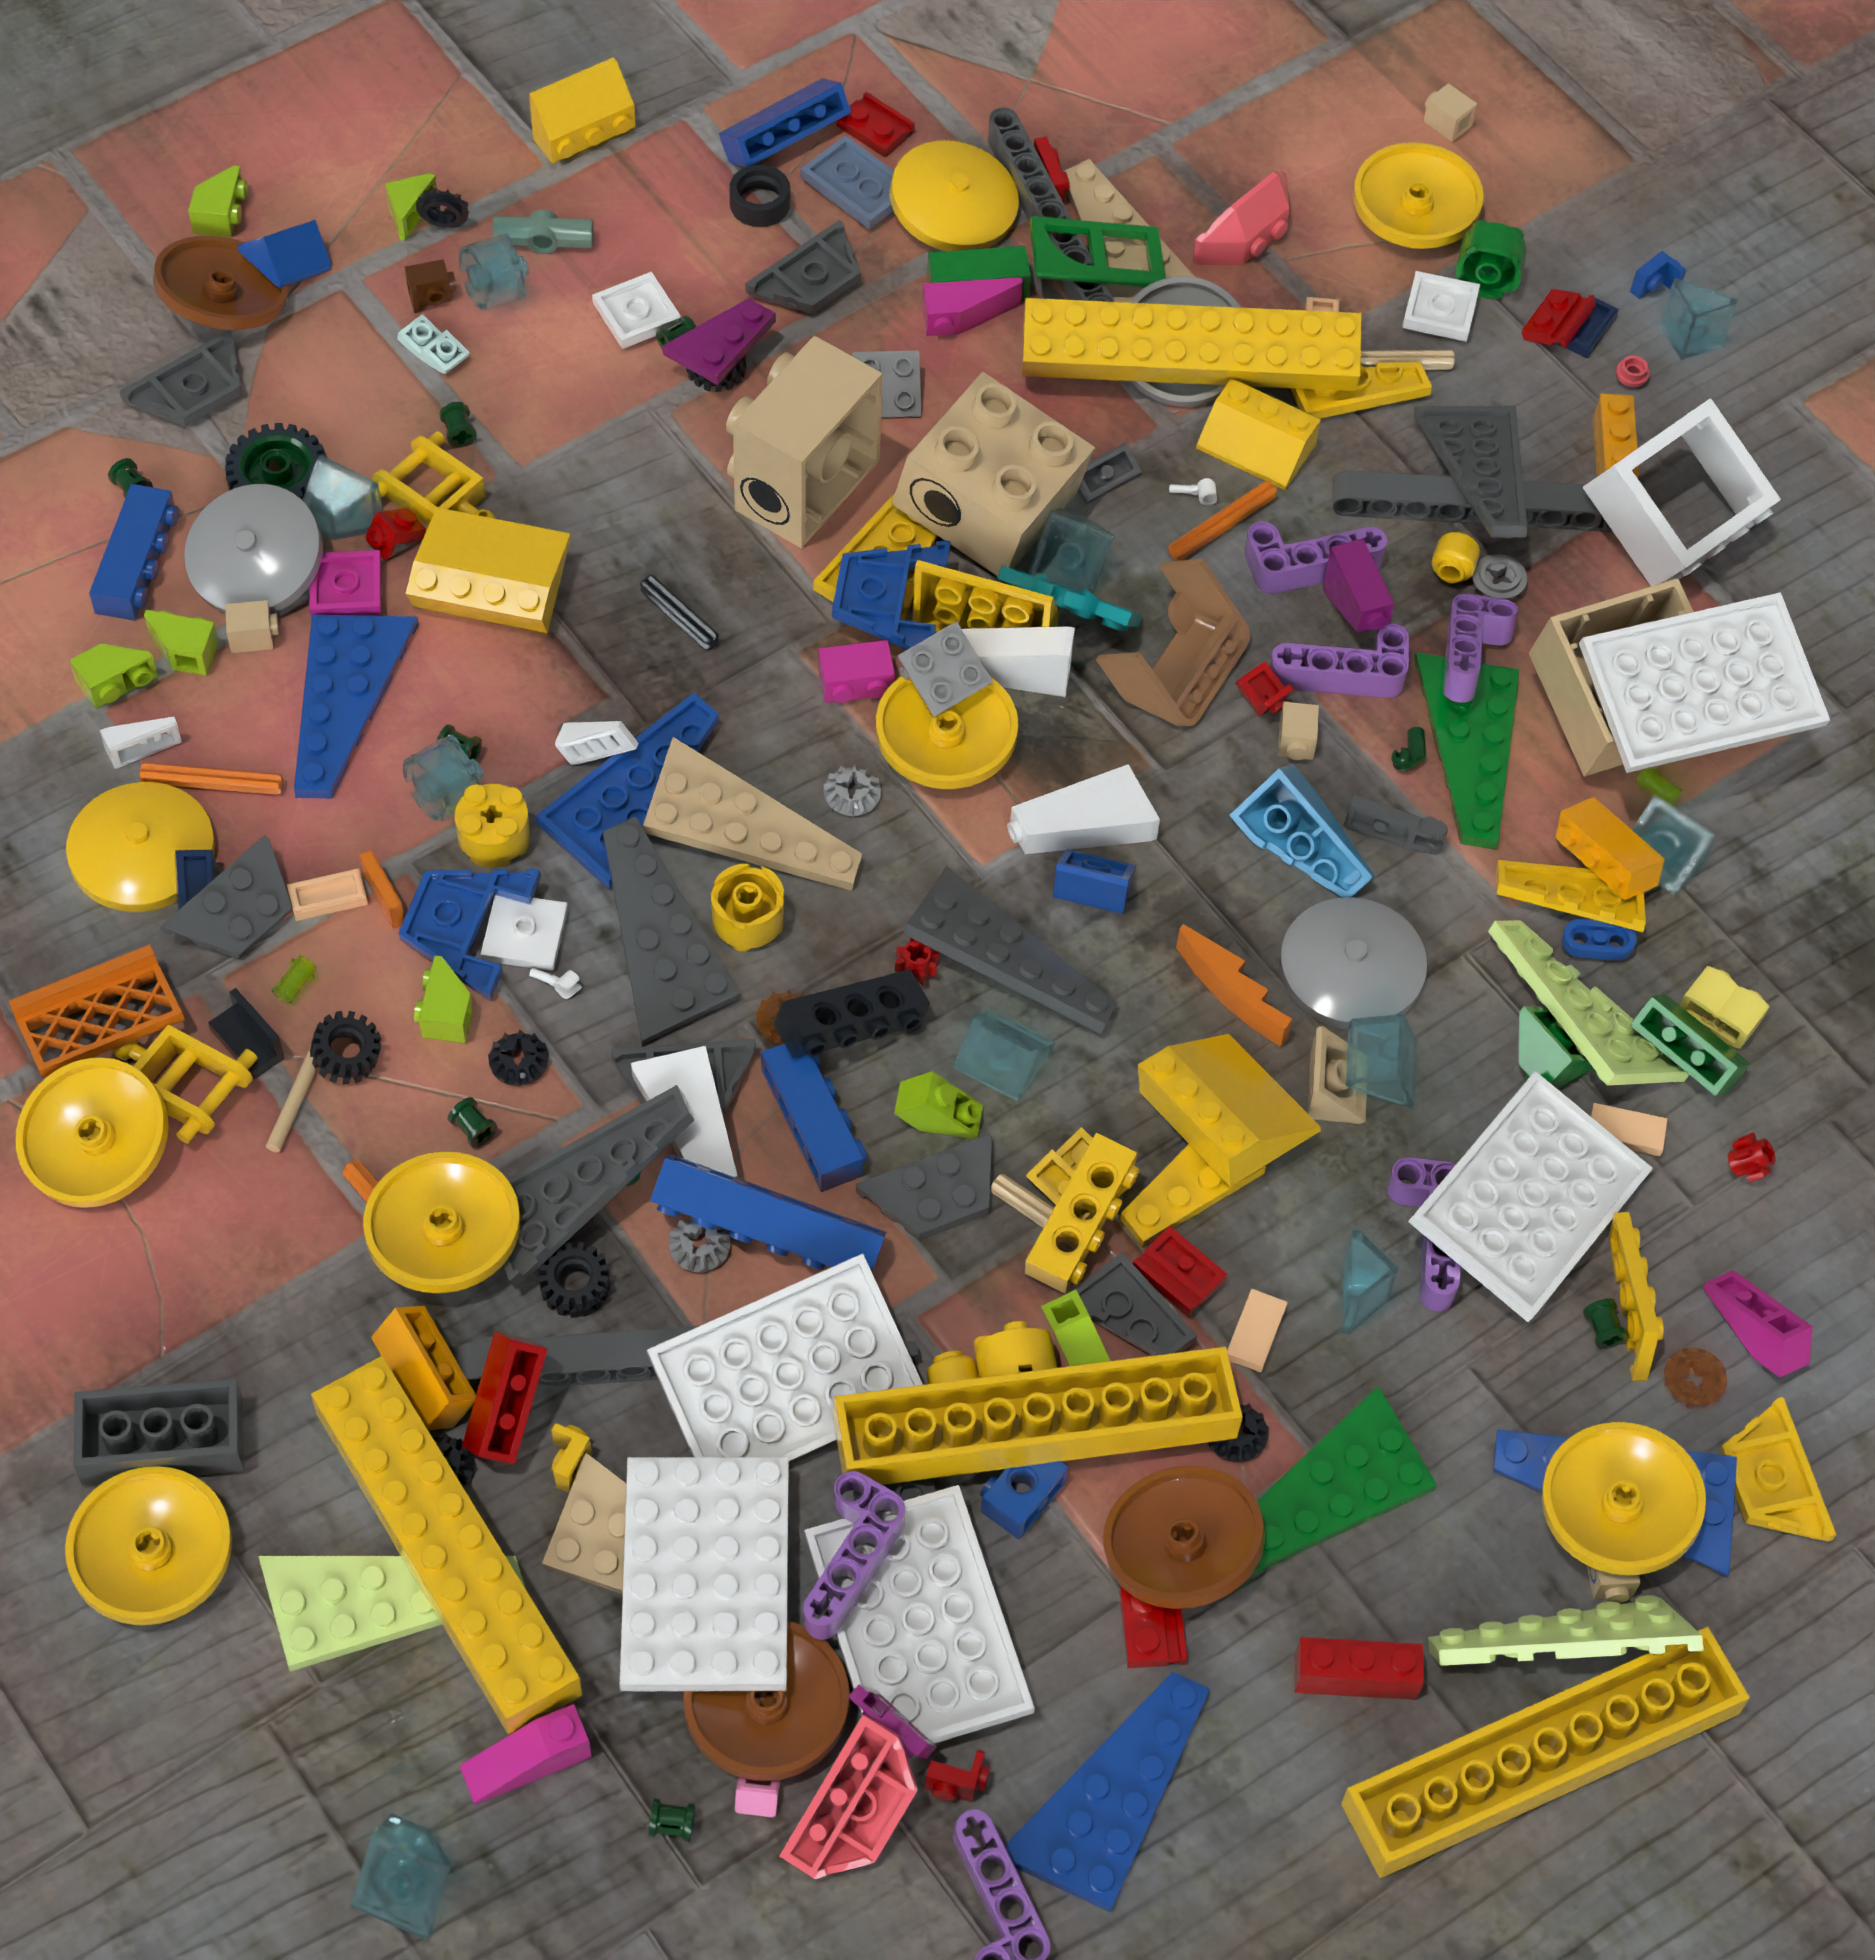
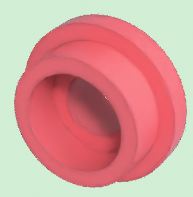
M1635 355L1624 358L1616 369L1617 379L1629 387L1644 385L1650 374L1647 362Z

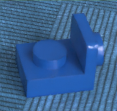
M1661 251L1636 271L1630 292L1638 299H1641L1648 292L1657 291L1663 284L1673 293H1676L1681 288L1686 269L1677 260Z

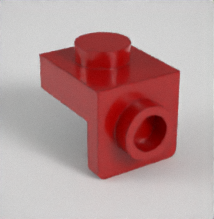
M408 508L380 511L375 513L365 540L374 550H380L382 559H389L396 544L423 540L427 529Z
M1266 661L1245 674L1235 683L1259 717L1268 711L1273 715L1281 711L1283 702H1290L1287 698L1294 691L1291 684L1284 687Z
M977 1750L971 1772L930 1760L926 1774L925 1789L930 1790L933 1796L941 1800L954 1801L955 1798L973 1803L976 1789L985 1790L990 1772V1767L984 1765L985 1752Z

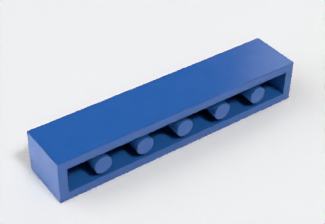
M673 1154L665 1157L650 1202L658 1204L657 1210L675 1217H679L680 1212L695 1217L693 1223L710 1230H715L716 1225L731 1230L730 1236L742 1242L751 1243L752 1239L767 1243L766 1249L778 1255L788 1256V1253L792 1252L803 1256V1263L817 1269H824L825 1265L834 1267L860 1254H864L869 1268L873 1272L887 1233L881 1229Z

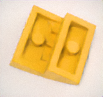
M1081 1127L1056 1152L1052 1149L1026 1175V1178L1055 1206L1093 1137ZM1102 1177L1092 1181L1099 1188H1107L1112 1184L1108 1179ZM1124 1187L1123 1190H1122V1192H1121V1194L1119 1195V1197H1120L1128 1188ZM1087 1209L1075 1212V1215L1081 1220H1089L1094 1217V1214Z

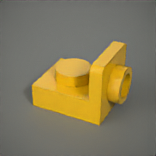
M555 1423L551 1429L553 1444L562 1449L556 1454L551 1470L554 1473L556 1488L570 1493L585 1452L590 1456L593 1454L590 1437L582 1429L574 1425L564 1427Z

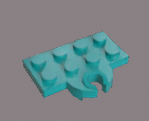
M1001 566L997 579L1005 581L1006 584L1052 596L1057 607L1069 609L1070 613L1095 620L1096 615L1103 617L1101 624L1120 631H1127L1129 626L1139 627L1143 614L1099 599L1086 589L1080 592L1046 579L1047 575L1045 574L1033 575L1016 568Z

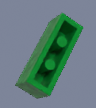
M1026 246L928 252V283L1022 277L1021 298H1029L1031 273Z
M1667 994L1652 996L1630 1024L1631 1027L1715 1096L1729 1093L1751 1065V1063Z

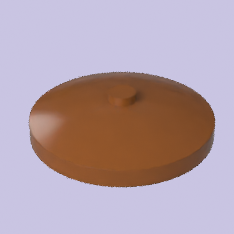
M194 236L173 242L159 253L153 273L155 291L171 310L192 322L226 330L256 328L276 319L286 306L289 285L278 288L237 251L238 245L245 242L220 236Z
M1181 1466L1161 1470L1136 1482L1119 1497L1106 1519L1103 1533L1106 1559L1114 1578L1121 1587L1143 1602L1173 1609L1206 1605L1235 1591L1255 1570L1265 1545V1527L1261 1510L1248 1488L1234 1477L1222 1471L1199 1466Z
M787 1621L786 1691H684L685 1719L691 1737L697 1747L719 1768L735 1776L750 1780H781L801 1774L812 1768L834 1748L842 1735L848 1718L849 1685L842 1662L832 1647L824 1639L819 1640L811 1637L804 1626Z

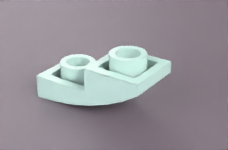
M423 314L398 332V341L420 360L443 374L448 373L470 355V352L447 330L441 333Z

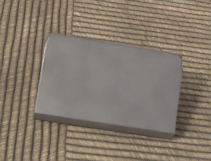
M1125 442L1089 462L1077 491L1078 495L1085 502L1094 499L1142 472L1128 444Z

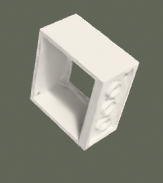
M1711 398L1582 487L1650 586L1677 578L1680 579L1701 566V563L1706 559H1710L1726 548L1725 546L1731 541H1735L1747 533L1752 526L1757 525L1772 515L1773 512L1770 507L1781 500ZM1679 436L1683 437L1736 514L1688 549L1685 548L1632 471V469Z

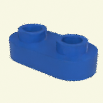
M1576 919L1569 922L1561 938L1564 950L1574 957L1617 961L1628 958L1633 953L1637 942L1634 930L1587 919ZM1574 940H1581V941H1583L1585 944L1577 943V942L1574 941ZM1611 943H1618L1621 947L1613 946Z

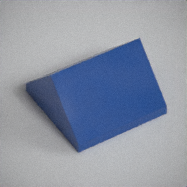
M316 220L240 244L237 249L278 288L331 270V262Z
M1066 849L1057 862L1053 897L1123 914L1136 865Z

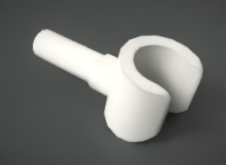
M1209 478L1200 480L1197 485L1170 484L1169 493L1198 495L1202 505H1213L1217 502L1216 485Z
M532 968L529 973L530 977L554 986L557 993L565 999L572 997L582 988L577 983L579 976L571 970H568L560 978Z

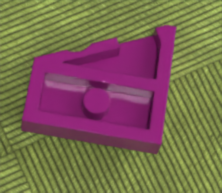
M858 1684L848 1696L863 1710L862 1715L864 1713L875 1721L901 1736L908 1758L911 1759L915 1754L917 1757L927 1759L937 1746L878 1690Z

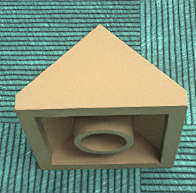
M1324 1026L1316 1028L1310 1053L1307 1113L1315 1120L1354 1124L1366 1122L1369 1057Z

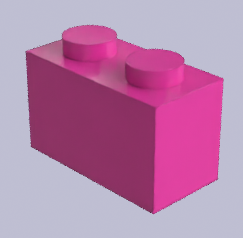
M888 640L818 648V671L825 703H844L854 699L869 697L881 698L890 685L895 682V672Z

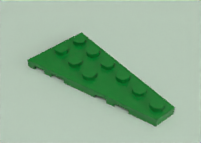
M1416 652L1414 663L1416 670L1419 671L1422 695L1425 697L1428 706V718L1439 761H1442L1446 788L1449 789L1452 801L1451 809L1460 844L1496 850L1499 841L1519 669L1481 663L1474 698L1468 702H1455L1448 699L1443 692L1445 657Z
M1379 1386L1257 1500L1265 1527V1545L1260 1561L1251 1575L1435 1491L1437 1486L1435 1480Z

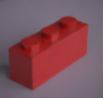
M494 1331L462 1447L478 1457L515 1464L548 1348L528 1338Z
M1300 1637L1295 1652V1693L1417 1700L1424 1684L1423 1644Z

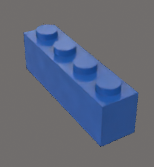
M821 78L718 134L728 162L748 167L851 113L842 83Z
M136 484L130 485L89 592L95 614L135 621L140 608L146 606L148 599L147 588L150 580L154 581L157 577L159 556L161 553L166 552L169 541L168 532L170 527L175 526L178 520L179 509L178 506L174 505L170 490Z
M781 1044L761 1052V1071L820 1191L824 1192L862 1177L863 1161L867 1160L865 1148L860 1139H853L849 1131L852 1129L849 1116L844 1108L838 1109L834 1101L836 1099L834 1086L829 1078L823 1079L819 1071L821 1063L818 1055L813 1057L806 1055L793 1059L785 1044Z

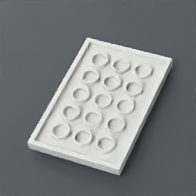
M1781 592L1583 637L1579 642L1626 773L1823 727L1830 721Z
M1535 1071L1408 1222L1524 1320L1529 1322L1613 1219L1614 1213L1621 1209L1653 1168Z
M864 1254L851 1258L646 1351L693 1457H788V1461H791L837 1440L833 1421L834 1396L923 1385Z
M628 1457L620 1691H786L788 1457Z
M959 1485L903 1501L905 1504V1526L903 1532L836 1633L853 1690L858 1684L878 1690L933 1743L1033 1714L1035 1708ZM890 1510L881 1511L876 1515L883 1521H891L897 1517ZM844 1518L804 1530L805 1539L818 1579L855 1525ZM869 1543L859 1544L855 1548L861 1554H869L876 1549ZM840 1576L833 1583L838 1587L844 1588L851 1586L854 1580L848 1576ZM828 1598V1607H827V1608H828V1612H829V1603L831 1602V1600H829V1598ZM859 1707V1710H860V1713H861V1716H862L863 1710Z

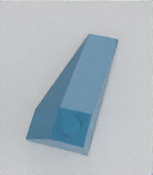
M1293 764L1279 768L1229 815L1254 844L1262 849H1268L1281 857V860L1288 865H1294L1309 874L1311 879L1342 898L1353 897L1375 877L1319 794Z

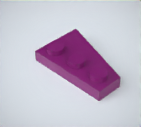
M748 298L663 345V355L718 385L776 322V313Z

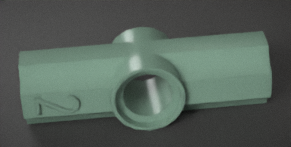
M544 209L534 211L530 217L494 216L493 244L528 246L533 252L539 254H549L556 247L592 248L593 219L558 218L554 212Z

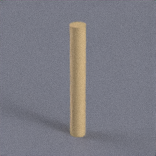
M310 1050L306 1055L266 1144V1148L272 1152H280L317 1070L312 1064L313 1057H310Z

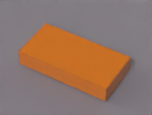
M371 850L359 854L362 874L392 929L401 926L405 918L402 903L377 857Z

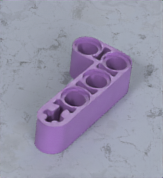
M1262 521L1256 522L1249 527L1244 554L1258 588L1269 594L1324 583L1331 547L1364 539L1379 569L1384 559L1387 536L1379 528L1366 527L1284 545L1277 528L1271 523Z
M1460 594L1454 597L1447 627L1443 686L1444 695L1448 699L1455 702H1468L1474 698L1481 668L1482 643L1505 645L1512 641L1518 614V606L1514 602L1502 598L1473 594Z
M1385 625L1378 632L1374 650L1283 643L1273 649L1270 668L1284 687L1291 684L1294 690L1393 698L1403 691L1409 666V635L1406 629L1400 625Z
M1402 1158L1393 1166L1387 1186L1388 1195L1398 1204L1421 1207L1438 1187L1437 1183H1441L1456 1164L1446 1161ZM1400 1179H1409L1414 1184H1405ZM1423 1235L1420 1299L1429 1310L1436 1312L1444 1311L1453 1304L1460 1283L1461 1266L1449 1256L1442 1257L1437 1255L1434 1250L1441 1249ZM1437 1277H1443L1441 1289H1438Z
M848 1471L841 1474L834 1484V1502L837 1513L855 1525L803 1604L804 1627L811 1637L819 1640L831 1638L838 1632L903 1532L905 1526V1504L902 1498L890 1489L856 1471ZM849 1490L858 1491L863 1495L856 1501H849L842 1497ZM890 1510L897 1517L891 1521H883L876 1515L881 1511ZM862 1543L872 1544L876 1548L869 1554H861L855 1550ZM840 1576H848L854 1580V1583L851 1586L841 1588L836 1586L833 1581ZM828 1598L831 1600L829 1603V1617L822 1615L828 1607ZM815 1614L822 1615L819 1620L815 1618Z
M972 1809L965 1811L960 1815L953 1829L954 1845L1000 1938L978 1951L974 1960H983L988 1957L995 1958L996 1960H1031L1026 1959L1019 1952L1018 1944L1023 1939H1032L1039 1945L1040 1956L1032 1960H1046L1050 1952L1049 1937L992 1820L981 1810ZM969 1823L973 1829L979 1827L982 1829L978 1841L984 1851L976 1858L973 1855L976 1854L979 1846L973 1836H964L967 1824ZM987 1861L996 1862L1002 1869V1877L995 1881L986 1879L981 1873V1864ZM1004 1900L1015 1901L1021 1908V1917L1015 1920L1006 1919L1000 1913V1903Z

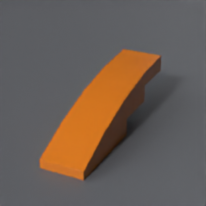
M1183 924L1179 929L1176 949L1194 974L1231 1012L1249 1027L1281 1048L1289 1036L1292 1018L1266 1003L1269 989L1243 975L1245 960Z

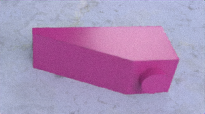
M1022 277L923 284L922 307L926 335L945 336L960 334L1020 305Z
M1734 1270L1704 1283L1703 1290L1756 1361L1778 1377L1785 1376L1810 1363L1813 1326Z
M572 1704L533 1720L459 1765L473 1803L477 1805L591 1758L590 1744L575 1705Z

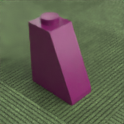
M1364 539L1331 547L1322 588L1325 595L1357 633L1369 629L1378 630L1385 625H1389L1395 603Z

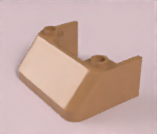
M1204 559L1162 562L1159 566L1176 591L1169 604L1168 616L1177 633L1153 669L1140 652L1099 655L1096 659L1126 702L1176 726H1192L1198 722L1250 641V630L1247 622Z

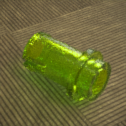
M1657 767L1643 769L1635 780V783L1639 785L1638 789L1640 791H1648L1670 808L1678 800L1683 790L1660 775Z
M301 955L296 959L290 960V968L277 985L272 988V993L287 1004L293 1002L295 996L308 980L315 978L316 966L309 959Z

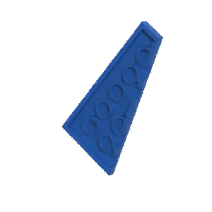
M312 615L294 784L295 798L332 799L349 765L348 759L355 745H359L363 737V729L367 721L372 719L392 679V672L398 660L402 659L411 634L415 633L419 625L417 616Z
M696 693L691 694L635 738L639 743L637 749L611 756L535 816L536 824L610 890L612 879L608 867L603 831L635 816L643 828L672 738H676L699 753L719 722V714Z
M1497 1430L1493 1472L1535 1491L1539 1490L1542 1492L1548 1464L1558 1448L1569 1438ZM1686 1451L1695 1462L1702 1476L1706 1492V1509L1700 1532L1692 1546L1682 1557L1689 1561L1700 1563L1713 1569L1714 1572L1728 1577L1737 1457Z
M1172 1672L1008 1841L1004 1847L1014 1867L1111 1913L1207 1699L1210 1688Z

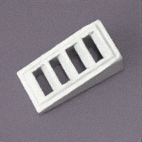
M174 717L117 725L100 730L105 750L115 769L182 743L177 721Z
M622 721L564 723L555 741L556 748L570 764H582L635 750L639 744Z

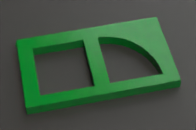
M1031 216L1029 227L1036 278L1147 287L1159 280L1166 279L1158 227ZM1047 232L1087 235L1091 266L1076 262L1064 255L1052 243ZM1103 236L1144 240L1149 271L1107 267Z

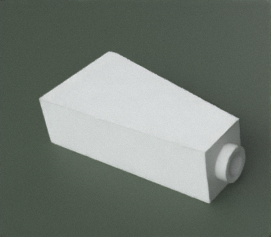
M1075 628L962 629L989 676L1002 687L1062 697L1066 696Z
M1127 764L1011 807L1010 822L1007 823V829L1014 843L1019 842L1025 854L1153 841L1157 839L1160 819L1130 766Z
M706 1046L631 1063L633 1080L646 1102L676 1085L683 1092L695 1121L671 1142L678 1156L738 1178Z

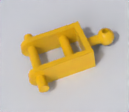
M436 431L428 439L418 435L412 440L411 448L413 452L389 473L383 469H379L372 475L374 486L365 493L366 498L373 504L385 496L400 508H408L416 515L420 522L428 527L436 510V505L458 486L460 489L438 508L496 519L491 511L475 508L486 497L483 477L440 448L446 439L439 431ZM421 462L445 477L425 497L401 482Z
M169 1024L148 1049L141 1047L136 1039L111 1050L118 1059L128 1060L132 1058L137 1061L133 1067L141 1071L152 1083L177 1053L180 1055L158 1083L154 1085L164 1100L167 1114L184 1123L176 1133V1136L187 1144L198 1131L203 1134L210 1133L215 1126L210 1116L236 1085L242 1088H246L253 1077L248 1070L258 1059L254 1052L245 1049L240 1057L234 1060ZM193 1063L222 1077L199 1107L170 1092Z

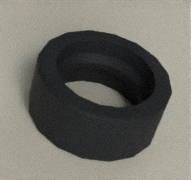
M751 165L742 168L734 174L729 183L730 210L734 217L743 224L753 227L774 225L785 218L790 210V182L786 175L777 168L768 165ZM754 188H766L774 191L779 197L765 204H755L746 201L741 195L747 190Z

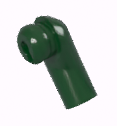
M1420 727L1410 728L1407 731L1408 747H1402L1401 752H1398L1396 749L1393 751L1391 760L1397 770L1410 771L1425 760L1424 729Z

